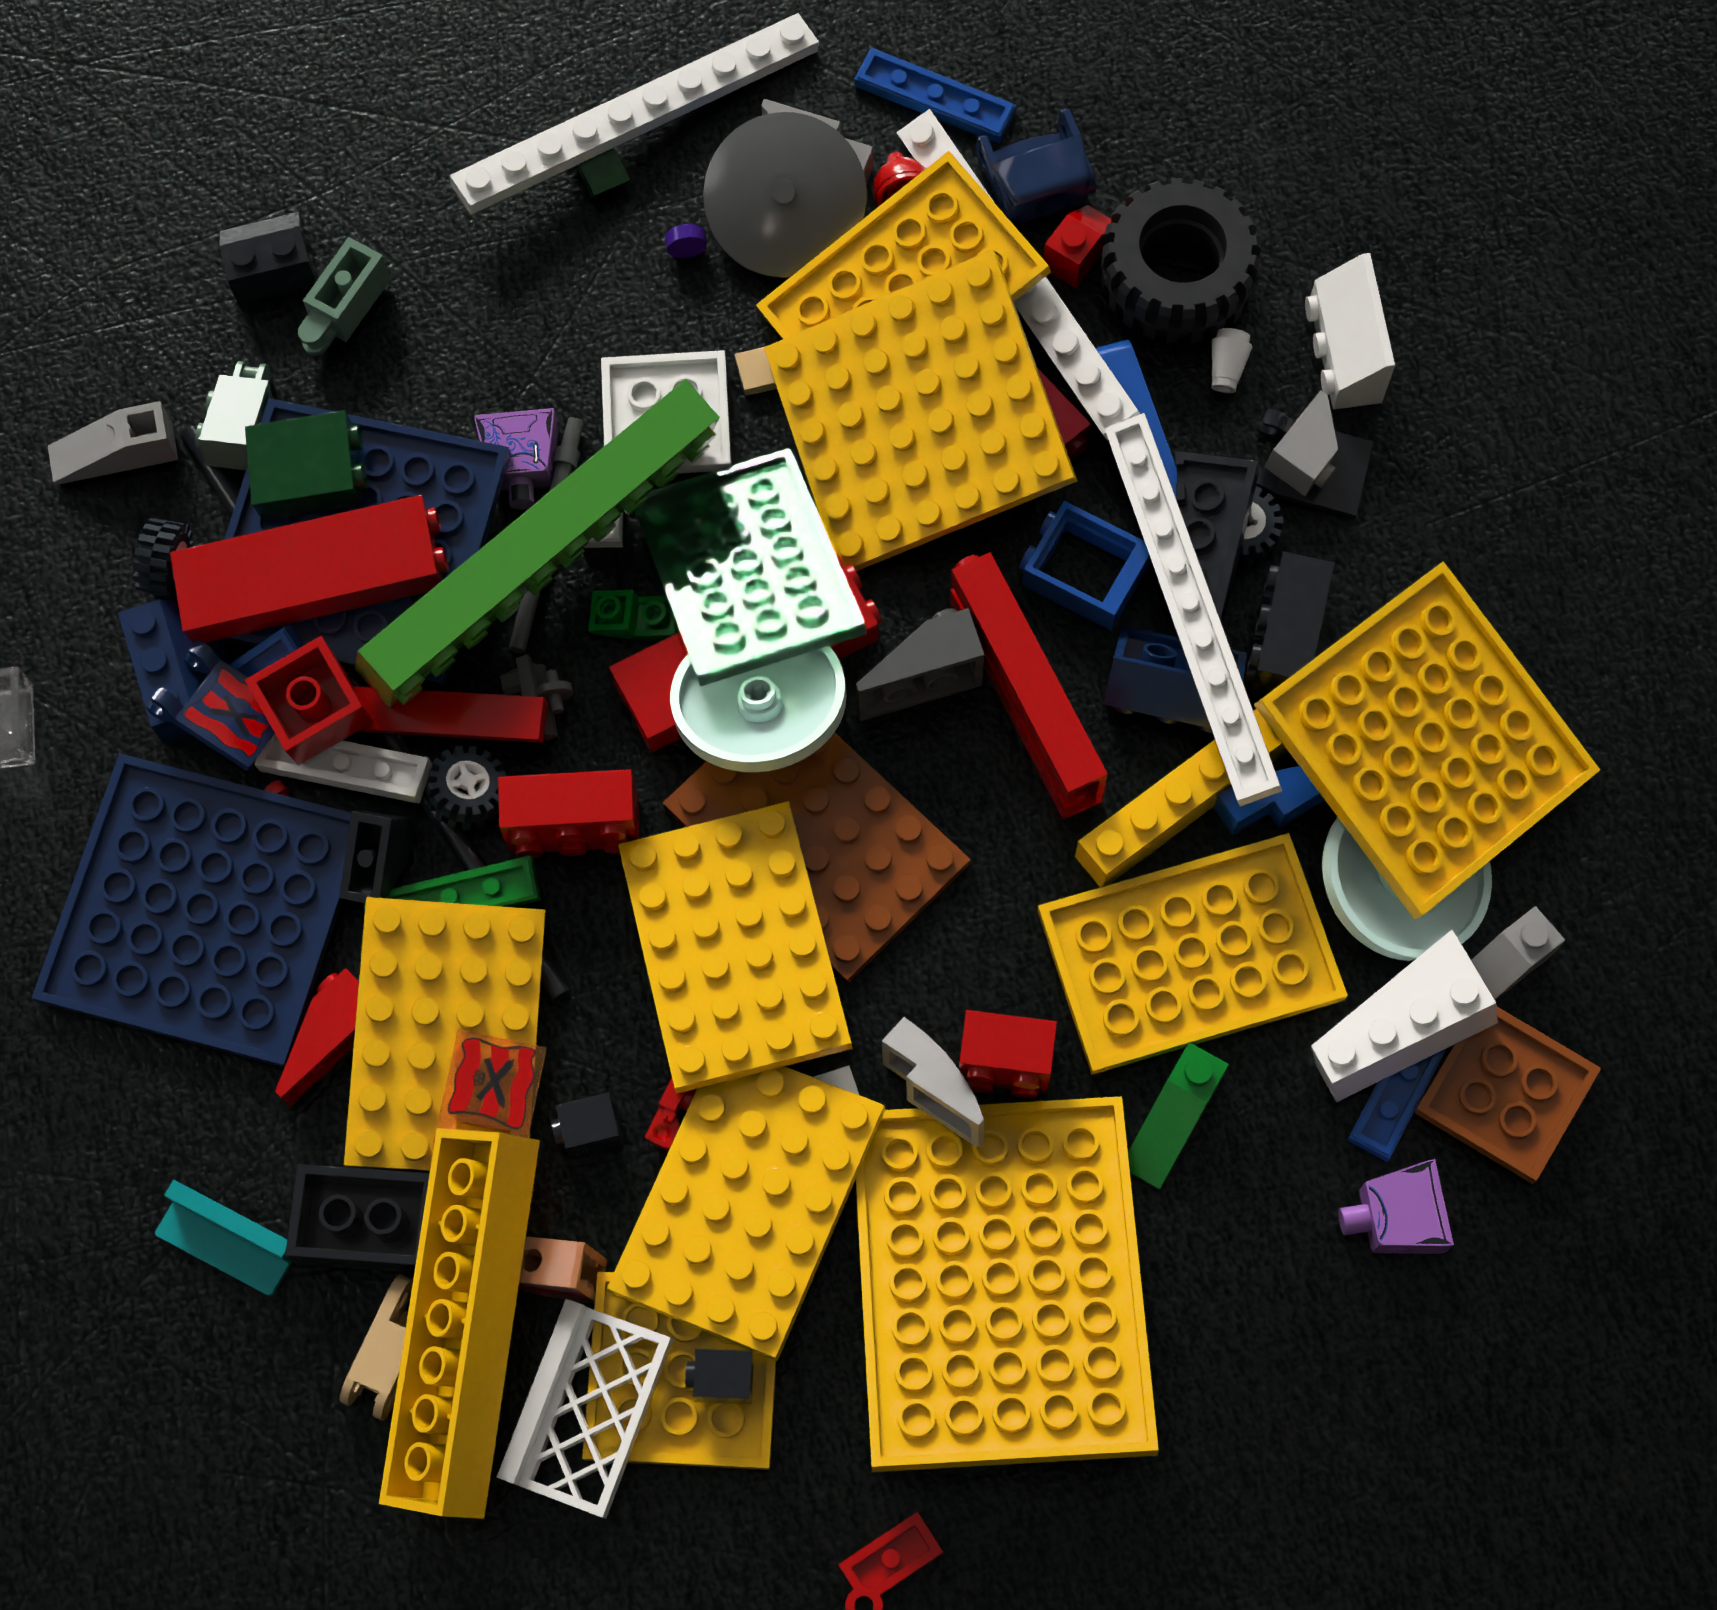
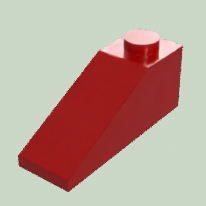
M346 968L339 974L333 973L323 980L317 989L318 994L311 1000L275 1090L289 1107L354 1048L359 981Z

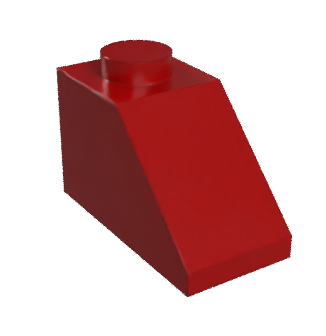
M1089 205L1067 214L1044 246L1043 259L1049 265L1051 274L1077 288L1102 255L1104 234L1107 225L1111 223V219Z

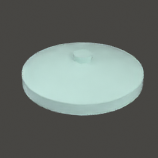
M777 621L741 623L727 627L707 637L683 659L674 675L670 692L674 722L685 744L707 762L721 768L740 772L776 770L795 764L813 754L829 740L839 726L844 714L847 698L843 669L830 646L820 637L802 627Z
M1338 817L1327 835L1322 857V871L1328 899L1335 914L1345 928L1358 941L1371 950L1393 959L1414 961L1451 930L1454 931L1460 943L1463 944L1473 935L1482 922L1491 897L1492 874L1490 861L1426 914L1414 920Z

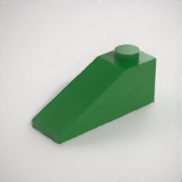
M1188 1043L1128 1151L1130 1175L1154 1189L1160 1190L1221 1082L1229 1065L1228 1063L1194 1044Z

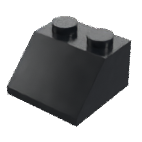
M299 212L220 231L219 247L224 269L237 304L311 287L316 283Z

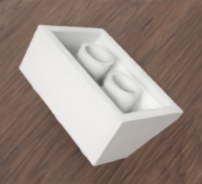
M1366 253L1316 279L1311 296L1305 299L1307 319L1309 322L1314 321L1316 333L1313 335L1314 353L1316 358H1322L1324 370L1321 371L1322 390L1327 395H1330L1333 410L1382 403L1395 367L1371 255Z

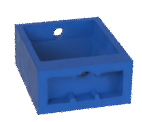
M1063 501L1057 513L1050 511L1040 529V534L1043 537L1038 546L1030 545L1021 560L1019 568L1024 570L1022 586L1112 631L1151 564L1152 560L1144 540ZM1066 531L1126 561L1103 602L1042 572Z

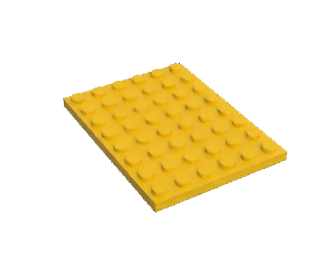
M1122 1096L979 1105L984 1118V1143L979 1148L919 1108L885 1110L856 1177L872 1472L1157 1456L1159 1449Z

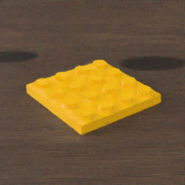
M597 1272L594 1310L674 1339L627 1463L770 1470L776 1361L752 1351L754 1356L752 1404L696 1402L693 1398V1390L685 1389L687 1361H695L696 1349L751 1350L610 1293L607 1287L614 1272ZM596 1321L593 1326L591 1344L594 1354L617 1343L610 1326ZM619 1330L623 1340L630 1336H633L632 1334ZM643 1339L627 1347L636 1370L652 1362L658 1347L657 1343ZM620 1351L598 1361L606 1384L629 1374ZM591 1365L589 1369L588 1393L600 1388ZM647 1374L639 1377L642 1385L644 1384ZM633 1381L610 1391L619 1414L635 1407L639 1395ZM603 1395L587 1403L586 1421L589 1429L612 1418ZM630 1418L623 1421L625 1430L627 1429ZM616 1425L593 1436L602 1459L618 1452L622 1440ZM585 1440L583 1443L582 1459L594 1461Z

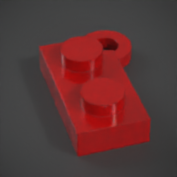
M918 1512L838 1564L853 1588L845 1601V1610H855V1602L860 1597L870 1598L873 1602V1610H883L882 1594L943 1554L942 1549Z

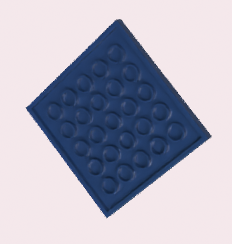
M268 398L261 424L335 411ZM348 414L353 425L359 424L363 437V449L357 450L358 463H363L368 484L367 489H361L363 505L262 520L252 506L247 465L225 539L422 494L428 507H436L442 532L435 534L436 548L443 546L446 552L449 572L443 573V578L445 579L485 546L512 453L507 446ZM428 592L221 640L255 647L283 627L290 625L303 645L322 636L336 655L341 666L355 669L357 651ZM449 668L438 677L430 673L422 684L444 688Z
M119 753L32 999L44 1005L285 1068L303 1023L343 899L339 898L352 813Z

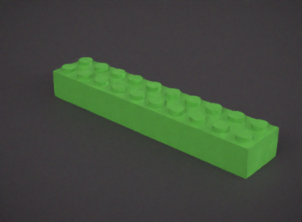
M686 379L360 648L357 651L355 670L389 708L398 700L402 705L408 703L423 689L421 684L430 673L435 677L444 673L456 661L453 657L460 648L465 645L470 650L487 636L488 632L486 629L492 624L491 622L496 618L501 623L507 620L520 608L519 602L528 591L533 596L539 593L552 581L551 575L557 570L559 565L562 564L567 569L584 554L583 548L589 543L590 539L594 538L599 542L616 527L614 522L621 516V513L625 511L629 516L648 500L646 495L655 485L662 489L679 474L677 469L682 466L686 459L693 463L710 448L708 443L716 436L713 430L720 417Z

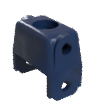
M1070 109L1059 111V134L1029 138L1003 147L995 152L992 150L987 135L977 137L976 156L979 168L990 193L997 201L1000 210L1011 223L1019 225L1079 206L1086 202L1089 194L1096 192L1094 173L1085 154L1081 134Z

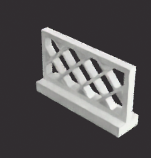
M566 1299L497 1478L606 1519L674 1339ZM595 1321L610 1326L617 1342L596 1354L593 1353L588 1341ZM619 1330L632 1334L633 1336H630L623 1340ZM643 1339L657 1343L658 1347L652 1362L636 1370L627 1347ZM585 1351L587 1358L580 1361L582 1354ZM620 1351L629 1374L606 1384L598 1361ZM591 1365L600 1388L577 1399L571 1385L576 1372ZM647 1374L644 1384L642 1385L639 1377ZM633 1381L639 1395L636 1405L619 1414L610 1391ZM568 1395L570 1403L563 1406L565 1398ZM603 1395L612 1418L589 1429L580 1406ZM574 1410L583 1433L560 1443L554 1430L557 1419ZM630 1418L627 1429L625 1430L623 1421ZM616 1425L622 1440L619 1450L602 1459L593 1436ZM550 1440L553 1447L546 1450L548 1442ZM586 1440L595 1463L572 1474L563 1451ZM556 1455L565 1478L549 1486L535 1482L534 1479L540 1463ZM613 1463L611 1471L608 1475L606 1466ZM596 1471H599L605 1485L598 1505L583 1500L576 1481ZM569 1485L572 1495L558 1490Z

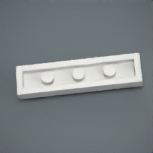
M274 734L259 754L254 764L260 772L418 804L421 801L428 780L429 769L431 770L432 763L427 757L347 741H340L298 766L285 752L276 734Z

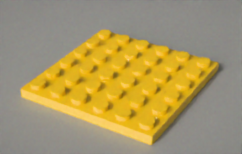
M993 250L764 347L833 556L838 554L845 567L852 565L855 571L861 570L1077 482L998 257Z
M1444 561L1254 704L1414 920L1431 910L1600 771L1599 767Z

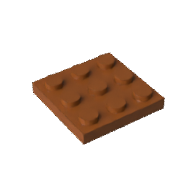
M1497 1007V1024L1453 1045L1414 1113L1529 1183L1534 1184L1601 1068Z

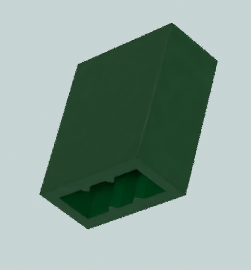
M345 410L244 426L251 503L262 520L363 505L361 489H367V475L363 463H358L357 450L363 449V437L359 424L353 425Z

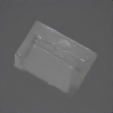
M18 666L0 668V768L35 764L33 684Z

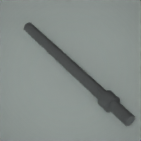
M570 417L567 420L562 444L557 446L552 462L555 471L549 492L567 478L572 471L577 469L580 452L577 449L584 425L581 419ZM528 591L521 600L509 650L516 653H525L541 591L534 596Z

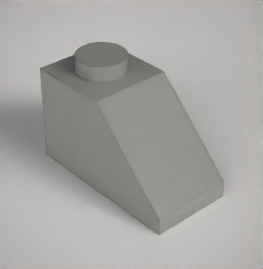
M1320 390L1273 449L1265 465L1266 469L1304 496L1307 495L1315 484L1322 488L1336 469L1330 463L1338 451L1329 399L1325 392Z
M1535 906L1501 932L1471 962L1494 1000H1497L1554 955L1565 939Z

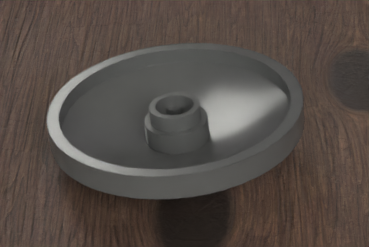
M776 112L745 122L730 133L720 144L706 172L703 192L704 208L714 237L735 262L765 277L789 279L865 218L867 185L857 154L849 142L836 129L806 114Z

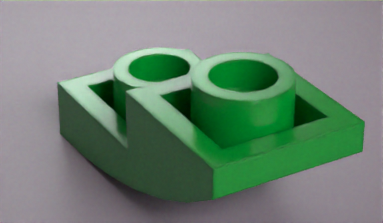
M633 590L593 591L588 630L592 634L615 638L663 641L681 631L684 602L679 596L638 597Z

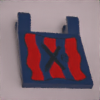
M197 640L189 648L184 662L192 670L208 674L206 679L185 706L170 691L165 688H158L151 696L147 710L158 719L174 723L247 771L274 736L275 732L245 681L249 677L221 660L205 642Z

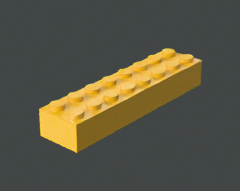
M436 1129L379 1504L445 1517L484 1519L540 1140L500 1132Z

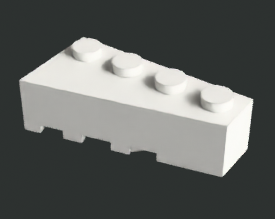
M1451 930L1311 1046L1315 1064L1335 1101L1338 1102L1497 1024L1496 1002L1454 931Z

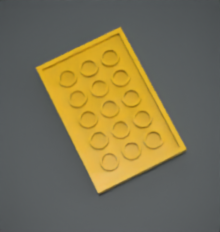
M948 151L757 303L756 306L780 337L785 339L990 250H993L998 257L1013 302L1050 274L1051 270L1044 259L953 154Z
M789 801L618 844L672 1080L677 1094L853 1049Z
M1289 833L1038 905L1037 911L1091 1075L1185 1048L1189 1042L1194 1045L1345 1001L1348 996Z
M366 897L344 1167L430 1172L437 1128L500 1132L520 1137H530L533 1084L527 1094L524 1124L518 1131L508 1129L493 1120L468 1114L449 1115L448 1104L454 1092L455 1073L463 1060L462 1042L464 1040L478 1038L501 1047L525 1046L536 1050L545 910ZM480 1043L481 1061L479 1070L481 1071L480 1073H485V1080L482 1086L475 1085L477 1087L474 1088L470 1103L466 1111L476 1113L480 1112L484 1102V1098L479 1101L476 1095L480 1094L483 1091L482 1089L488 1085L487 1083L491 1081L489 1079L490 1076H488L489 1073H487L488 1070H486L487 1067H485L486 1063L484 1064L483 1062L484 1059L491 1057V1047ZM519 1049L508 1050V1060L512 1061L514 1059L513 1067L499 1081L505 1098L504 1109L499 1107L495 1118L504 1123H507L510 1113V1088L518 1072ZM535 1057L532 1060L533 1068L535 1065Z
M785 1066L698 1088L609 1282L608 1291L778 1361L883 1117L885 1106Z

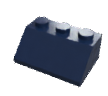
M159 599L118 612L152 729L163 744L190 736L191 734L174 723L158 719L147 710L151 696L158 688L167 689L185 706L208 676V674L192 670L184 662L193 643L182 630L178 600ZM222 640L206 643L221 660L230 664Z
M1122 625L1103 704L1112 706L1113 709L1124 714L1144 713L1153 715L1157 720L1164 723L1174 724L1180 721L1197 725L1199 729L1213 733L1180 639L1174 636ZM1231 649L1243 681L1247 653Z

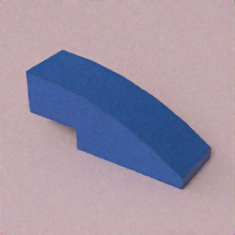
M1296 766L1275 771L1282 788L1281 792L1240 807L1233 787L1218 794L1214 809L1232 836L1267 815L1272 818L1279 829L1323 803L1325 799L1301 767Z

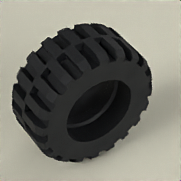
M1182 178L1169 179V184L1162 186L1160 181L1146 185L1145 193L1143 194L1140 190L1134 191L1126 197L1125 205H1119L1113 212L1111 223L1106 227L1100 263V274H1102L1101 287L1103 294L1109 297L1108 305L1114 314L1119 315L1123 313V323L1132 330L1137 326L1143 329L1142 336L1155 340L1156 335L1166 337V343L1178 344L1179 338H1188L1189 343L1202 341L1203 334L1208 333L1210 337H1214L1219 329L1225 328L1226 323L1228 325L1234 324L1241 317L1242 309L1248 306L1260 265L1261 242L1260 238L1255 235L1257 226L1251 216L1244 217L1245 207L1237 199L1228 200V192L1217 186L1212 190L1205 187L1206 182L1194 180L1193 184L1182 183ZM1164 241H1187L1204 249L1213 258L1218 269L1199 281L1189 283L1173 282L1154 273L1143 260L1142 254L1152 246Z

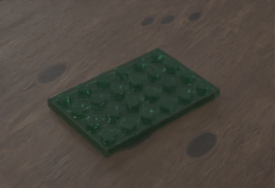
M790 448L671 484L662 489L652 490L646 495L648 500L635 511L700 687L867 634L865 621Z

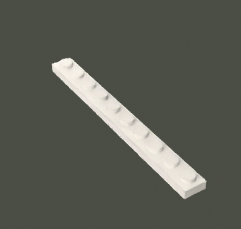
M799 13L453 173L450 175V185L470 215L818 52L819 41Z
M930 109L897 132L913 158L926 168L950 151L990 197ZM1046 277L1014 301L1015 307L1106 440H1108L1105 428L1140 415L1138 409Z
M1145 413L1107 427L1105 431L1236 799L1241 807L1282 791Z

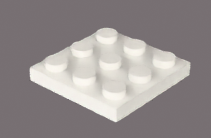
M725 350L601 358L604 446L686 379L720 418L713 430L716 436L708 443L710 448L693 463L686 459L677 471L679 473L731 470Z

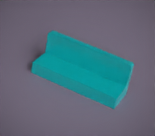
M173 1179L164 1194L172 1204L156 1229V1236L268 1296H273L293 1262L285 1255L287 1239Z

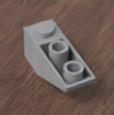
M161 401L119 409L48 445L54 485L178 460L173 424Z

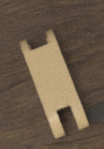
M399 1274L394 1279L345 1379L339 1398L341 1403L349 1406L356 1400L358 1395H361L363 1388L377 1393L374 1400L376 1403L373 1409V1417L379 1420H384L389 1415L395 1402L408 1312L404 1310L410 1299L413 1279Z

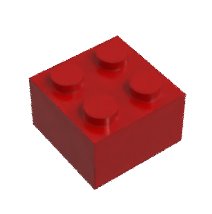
M322 636L245 679L285 752L298 766L374 722L336 655Z
M966 1010L959 1070L972 1092L992 1093L993 1088L1011 1090L1012 1096L1021 1099H1036L1038 1094L1046 1095L1051 1075L1057 1021Z

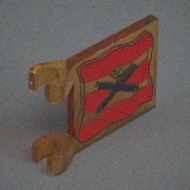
M458 1029L436 1129H455L456 1122L509 1132L510 1135L528 1138L547 1047Z

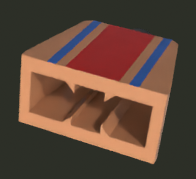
M526 1237L518 1288L530 1294L595 1304L597 1272H606L608 1260L585 1242Z

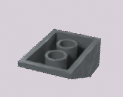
M968 608L960 611L946 609L936 613L932 619L926 620L856 683L857 715L859 721L982 686L984 652Z

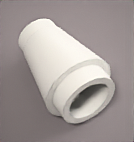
M1222 328L1217 331V336L1212 339L1211 388L1222 393L1236 392L1237 384L1252 350V345L1249 343L1250 335L1247 332L1233 328Z

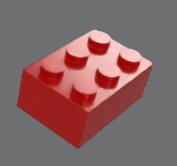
M631 769L498 777L499 828L510 854H516L520 858L526 856L538 858L543 855V852L560 851V854L565 856L584 855L586 850L604 849L606 853L620 854L618 844L640 839L639 797Z

